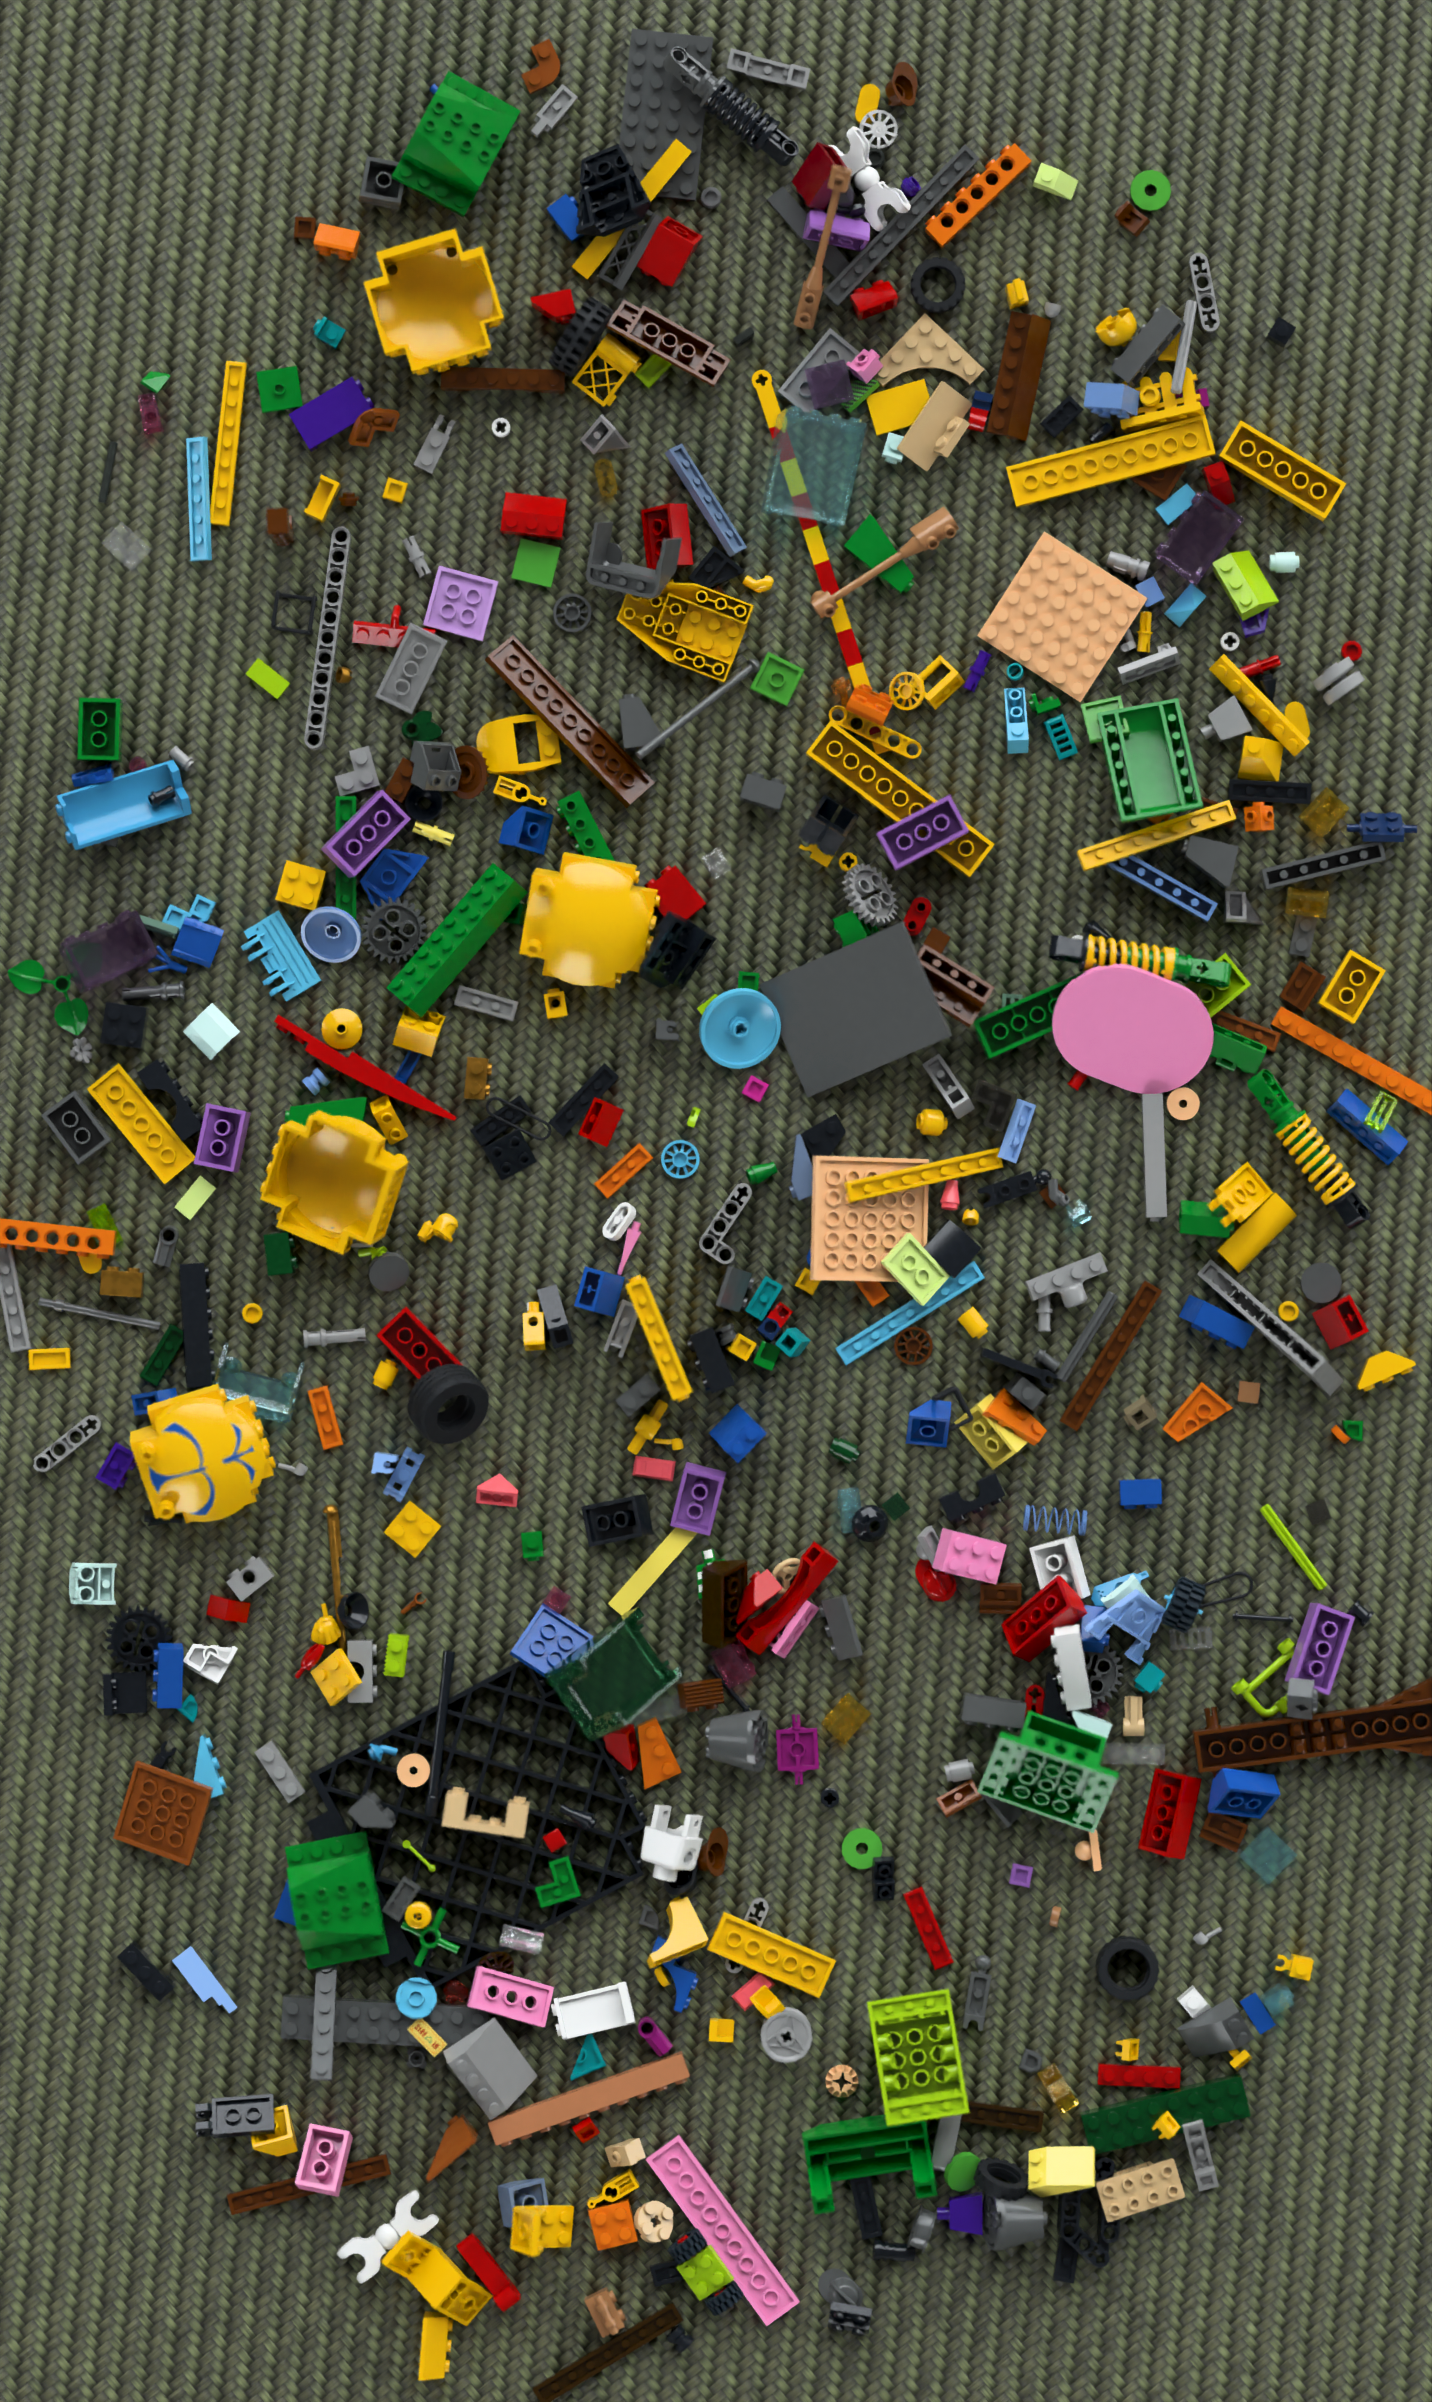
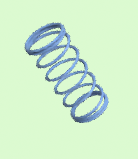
M1025 1506L1024 1531L1028 1530L1029 1516L1033 1507L1035 1532L1038 1530L1041 1513L1044 1508L1046 1533L1049 1531L1055 1509L1057 1534L1060 1532L1066 1510L1068 1534L1070 1535L1074 1517L1077 1512L1079 1535L1085 1536L1087 1510L1082 1512L1080 1530V1515L1077 1509L1073 1513L1069 1529V1514L1066 1508L1062 1512L1058 1528V1514L1055 1507L1051 1511L1047 1527V1514L1044 1506L1040 1510L1037 1525L1034 1506Z

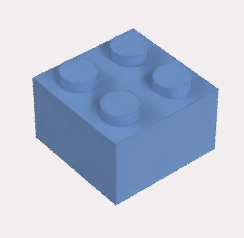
M1087 382L1084 407L1090 409L1091 413L1099 414V417L1111 418V415H1117V418L1129 419L1130 416H1137L1140 391L1125 384Z

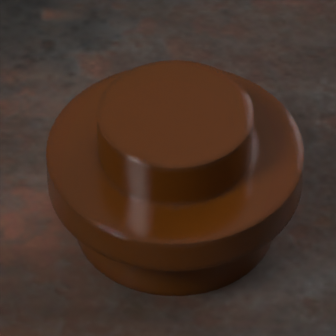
M343 492V496H338V500H340V505L356 506L359 497L355 496V492Z

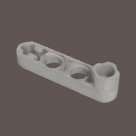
M95 1415L85 1417L34 1458L33 1465L35 1470L47 1472L101 1429L102 1423L100 1418ZM89 1419L91 1421L96 1420V1429H88L86 1432L89 1435L86 1437L84 1431L79 1426L82 1425L85 1428L89 1424ZM77 1431L81 1434L82 1438L79 1443L71 1441L70 1435L72 1432ZM57 1444H62L65 1447L64 1455L58 1456L55 1454L54 1448ZM49 1450H50L51 1455H52L55 1459H57V1461L54 1462L53 1459H51L50 1455L47 1454V1452H48ZM41 1457L42 1459H47V1467L39 1466L41 1463L39 1459Z

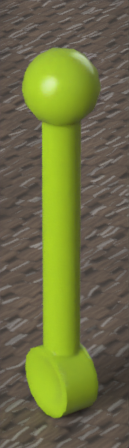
M405 1840L402 1844L403 1847L408 1848L428 1867L429 1872H435V1865L430 1864L411 1846L409 1840Z

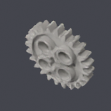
M863 863L857 864L848 870L844 876L845 881L842 883L846 886L843 891L848 894L845 899L850 900L848 906L854 907L853 913L858 912L859 919L864 918L865 924L870 922L871 927L876 925L879 928L894 920V916L897 915L895 910L898 909L895 903L898 900L893 897L896 892L891 891L892 884H887L888 878L883 879L882 872L877 873L876 867L871 869L869 864L866 866ZM877 890L879 891L878 894H874L873 896L869 897V898L866 899V900H862V899H861V898H863V897H866V896L870 895L871 893H873V892H875V891H877Z

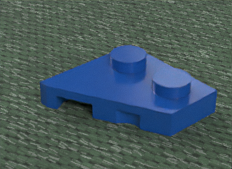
M111 763L72 774L74 787L79 786L80 788L114 780V770Z

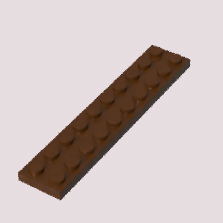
M514 635L486 657L485 661L626 808L654 785L655 782Z

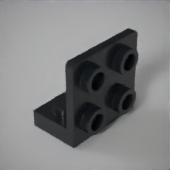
M145 1671L103 1674L104 1716L124 1713H146L148 1711Z

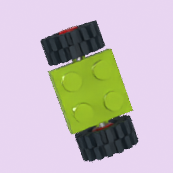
M696 2228L671 2244L668 2252L678 2264L676 2268L699 2301L706 2298L704 2303L711 2313L717 2316L723 2311L728 2310L729 2307L731 2308L734 2303H737L744 2293L733 2280L734 2277L713 2247L709 2245L702 2249L707 2244V2241Z

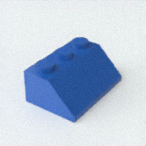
M1222 1768L1212 1780L1208 1812L1261 1819L1281 1795L1275 1775Z

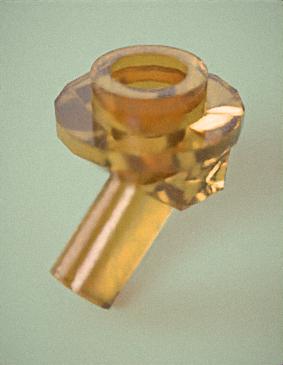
M840 677L833 681L834 684L831 685V689L834 694H840L841 705L846 707L849 701L847 690L851 689L849 679Z

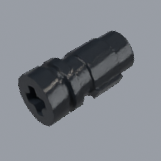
M874 2239L872 2259L875 2261H880V2259L887 2261L888 2259L899 2262H914L916 2248L912 2246L907 2248L906 2243H888L886 2240L882 2242V2240Z

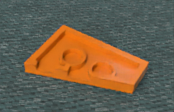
M654 1717L637 1725L644 1790L682 1773L657 1718Z

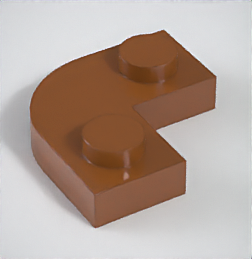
M550 39L531 47L539 66L521 74L530 95L554 83L559 74L560 61Z
M382 408L366 410L356 419L348 442L350 445L369 447L375 430L394 432L400 417L399 412Z

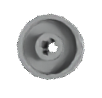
M1349 656L1327 668L1321 673L1320 677L1312 682L1317 691H1322L1328 686L1331 687L1322 697L1328 706L1365 680L1360 671H1355L1348 677L1346 676V673L1353 669L1355 665Z

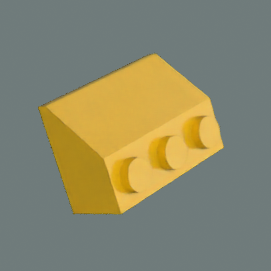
M425 2311L418 2380L442 2379L445 2377V2372L449 2373L450 2360H446L447 2352H451L452 2340L448 2339V2331L452 2332L453 2319H449V2316L441 2312Z

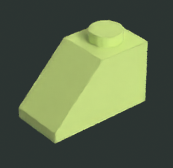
M1041 163L1033 187L1071 200L1078 180L1057 168Z

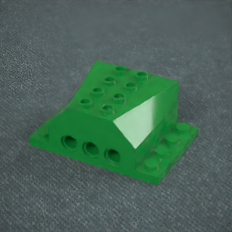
M448 71L418 124L391 178L464 217L515 123L520 110Z
M1028 1711L1019 1737L1000 1732L977 1792L1094 1833L1119 1773L1099 1766L1107 1738Z
M366 1831L285 1847L292 1908L301 1947L305 1951L308 1969L390 1953Z

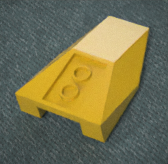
M668 582L664 590L656 598L648 599L626 593L616 620L666 661L725 683L752 615L754 605L696 583Z

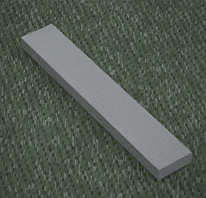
M8 1231L7 1236L11 1240L10 1231ZM7 1244V1248L0 1247V1298L10 1351L13 1353L32 1349L13 1247L11 1244Z

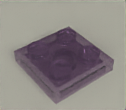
M844 359L804 369L814 410L854 400Z

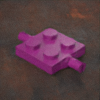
M792 1714V1727L776 1729L778 1771L794 1772L795 1785H798V1777L800 1778L801 1785L804 1784L803 1772L819 1769L817 1727H802L800 1725V1714H797V1722L795 1714Z

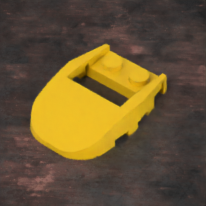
M512 715L494 720L482 726L477 734V750L483 752L482 756L487 759L485 763L489 766L487 768L489 773L495 775H523L546 769L547 766L562 764L558 736L538 715ZM535 721L541 761L519 764L513 724Z

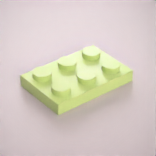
M906 1233L881 1261V1264L920 1306H924L950 1277L911 1233Z

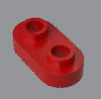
M918 897L913 900L903 920L909 936H916L921 932L931 912V903L925 897ZM918 904H924L925 910L919 911L917 908ZM910 922H915L916 928L910 929L908 927V924Z

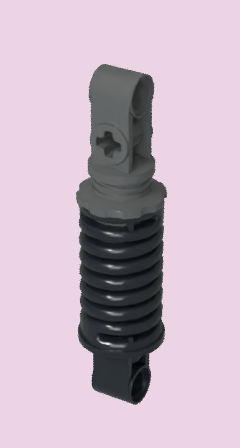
M672 48L664 59L663 66L666 71L675 76L684 86H687L694 95L701 97L700 107L706 109L711 115L717 114V120H723V125H729V130H735V135H741L740 138L743 141L747 140V145L755 153L762 149L781 166H788L798 154L799 147L778 129L780 121H777L772 116L770 117L768 113L761 116L764 110L762 108L756 110L758 106L756 103L750 105L751 99L749 97L744 100L745 94L743 92L737 96L739 89L737 87L733 89V83L725 75L719 79L716 78L711 70L708 71L683 48Z

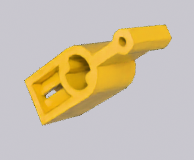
M1020 278L1014 279L1012 283L1006 285L1005 291L1010 309L1028 305L1029 298L1024 280L1021 281Z
M500 775L493 791L495 795L520 804L532 800L545 807L548 802L544 797L539 798L531 795L530 789L525 784ZM525 789L527 796L518 799L516 792Z
M629 2168L607 2181L603 2186L601 2194L596 2197H590L587 2201L589 2209L594 2208L597 2203L604 2199L614 2202L637 2189L639 2183L631 2169ZM608 2187H611V2189L616 2188L617 2193L615 2195L607 2194L606 2189Z

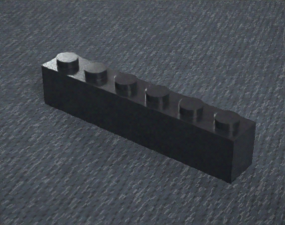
M204 1263L178 1264L186 1387L211 1386L212 1382L215 1381V1369H211V1361H214V1350L210 1349L209 1341L213 1340L212 1328H208V1320L212 1319L211 1308H207V1300L210 1299V1288L206 1287L205 1279H209V1269L205 1267Z

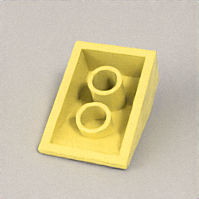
M1044 2147L1030 2150L1028 2189L1042 2198L1094 2187L1095 2148Z

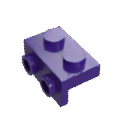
M116 1442L95 1478L112 1487L115 1491L119 1487L122 1489L128 1480L125 1477L128 1470L133 1471L137 1464L133 1451Z

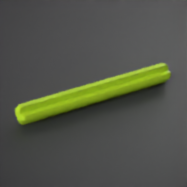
M1266 1504L1261 1507L1260 1512L1318 1591L1324 1589L1327 1583L1271 1506Z

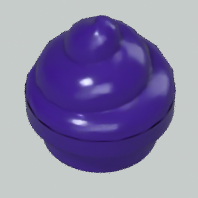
M911 176L903 179L900 190L904 193L905 197H915L918 191L921 190V187L917 180Z

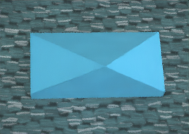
M1191 583L1164 615L1180 628L1206 598V595Z

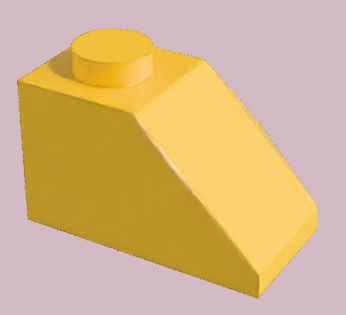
M288 2105L274 2108L275 2134L252 2135L253 2150L274 2156L297 2152L296 2135Z

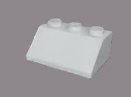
M1075 1536L1029 1548L1040 1590L1059 1575L1081 1599L1091 1595Z

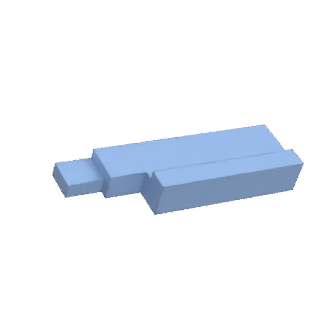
M191 1946L172 1960L202 2002H205L212 1996L219 2006L222 2004L229 2014L238 2008Z

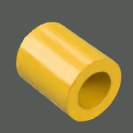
M971 1307L957 1319L972 1338L977 1336L979 1339L988 1332L986 1327L989 1325L974 1307Z

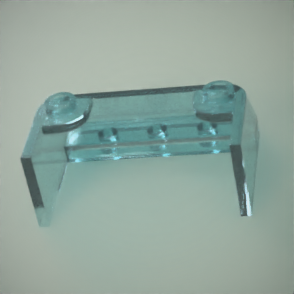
M225 1342L217 1365L214 1385L219 1384L220 1390H225L227 1401L249 1395L250 1401H255L257 1407L255 1416L279 1423L290 1422L297 1401L305 1363H300L297 1374L293 1372L284 1373L281 1380L241 1370V1362L235 1357L227 1356L229 1343Z

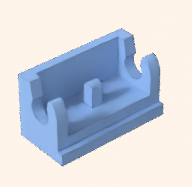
M375 1452L372 1473L388 1474L393 1472L394 1468H388L391 1465L389 1462L398 1461L399 1455Z

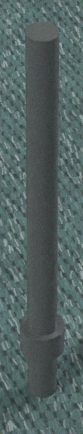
M40 1297L38 1304L54 1308V1311L63 1312L64 1310L160 1330L161 1322L70 1304L61 1299L51 1300Z

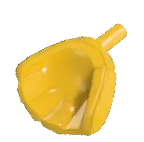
M326 1603L321 1604L323 1617H320L315 1622L311 1632V1640L318 1644L329 1645L341 1637V1630L336 1620L332 1616H328Z

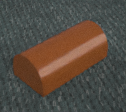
M970 1779L936 1798L947 1818L981 1799L982 1796L977 1792L978 1789L973 1780Z

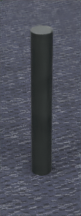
M112 441L109 443L98 498L100 503H106L118 445V443Z

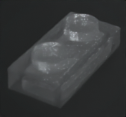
M504 1924L499 1945L539 1955L544 1934Z

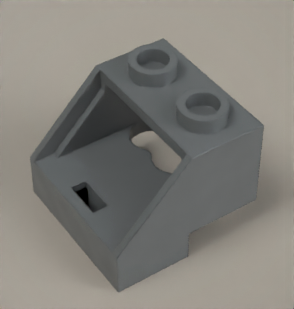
M414 741L410 761L414 762V768L410 783L424 790L457 791L461 769L454 746L447 742Z

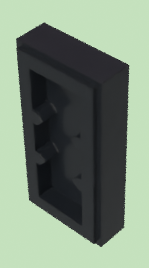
M1069 395L1040 425L1055 439L1084 409Z

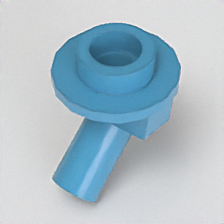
M369 1744L370 1749L367 1751L373 1761L381 1762L383 1753L396 1756L398 1748Z

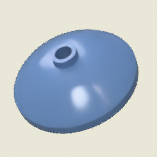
M320 907L311 911L305 917L301 926V938L306 949L322 961L339 963L349 960L357 953L361 945L362 935L358 923L350 914L336 907Z

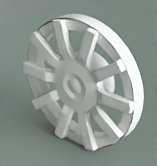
M873 110L863 117L859 129L864 135L872 134V137L869 139L870 147L882 149L893 143L897 136L898 125L895 118L889 112ZM878 113V121H875L872 116L873 114ZM882 114H885V115H887V117H886L885 120L882 122V121H881V115H882ZM868 118L873 122L871 125L865 123ZM891 119L893 124L886 125L887 121ZM864 126L869 127L870 131L863 132ZM894 127V132H889L887 129ZM885 134L891 135L892 138L888 141ZM875 137H877V145L871 144ZM881 137H882V138L884 139V141L886 142V143L883 144V145H880V138H881Z

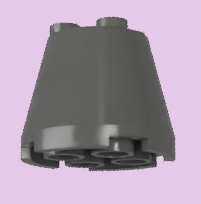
M751 1710L712 1719L710 1726H706L705 1737L709 1739L706 1757L751 1772H762L766 1763V1759H763L769 1741L768 1720L763 1718L764 1710Z
M985 2192L983 2199L985 2226L983 2227V2232L988 2249L1002 2251L1037 2239H1043V2226L1048 2221L1047 2213L1043 2212L1042 2209L1043 2199L1025 2195L1024 2198H1019L1018 2201H1005V2199H995L994 2196H989Z

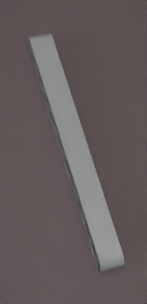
M345 527L335 528L331 537L304 737L305 744L312 750L320 749L325 739L351 546V534ZM345 532L347 539L344 542L337 541L336 536L338 533ZM337 552L344 554L342 562H335L333 560ZM338 572L342 575L338 583L331 581L333 573ZM331 593L339 595L336 603L328 601V596ZM329 613L335 614V622L327 623L325 621L326 615ZM327 633L332 634L334 638L329 644L322 641L323 636ZM329 654L331 656L330 662L327 664L320 663L321 655ZM321 674H326L328 681L322 685L318 684L317 677ZM318 694L325 696V702L321 705H317L314 702V698ZM314 715H321L322 723L313 725L312 717ZM312 735H318L320 738L319 743L315 746L309 744V738Z

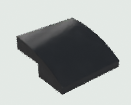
M947 1220L924 1246L925 1250L952 1278H956L981 1249L972 1238L951 1220Z

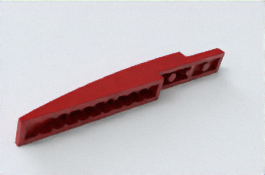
M278 1015L274 1020L278 1024L276 1028L286 1034L288 1031L295 1034L293 1039L303 1045L305 1042L309 1043L305 1048L306 1052L340 1072L400 1101L456 1121V1116L353 1051L347 1058L282 1016Z

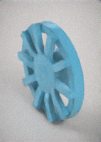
M673 1141L662 1152V1166L666 1173L674 1178H687L699 1166V1153L696 1147L688 1141ZM682 1143L681 1151H678L675 1144ZM685 1144L691 1147L688 1151L683 1152ZM673 1146L676 1153L673 1154L668 1149ZM694 1150L696 1156L688 1157V1154ZM667 1153L672 1156V1159L665 1160V1154ZM696 1159V1164L693 1165L688 1160ZM673 1162V1164L667 1169L665 1163ZM688 1165L694 1169L688 1173L685 1166ZM676 1166V1174L671 1173L670 1171ZM680 1167L683 1168L685 1175H679Z

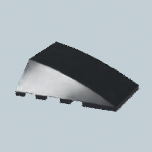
M614 145L581 160L580 209L577 212L579 223L576 226V233L605 237L641 222L651 205V201L620 145Z

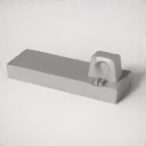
M1169 643L1157 647L1158 653L1118 667L1122 685L1180 664L1176 647H1171Z

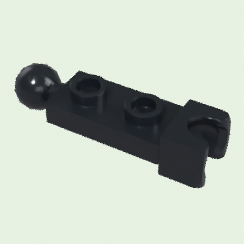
M1047 1169L1039 1170L1036 1176H1032L1031 1171L977 1189L979 1194L988 1193L990 1195V1200L983 1204L985 1209L1036 1191V1184L1047 1185L1048 1180L1052 1179V1175Z

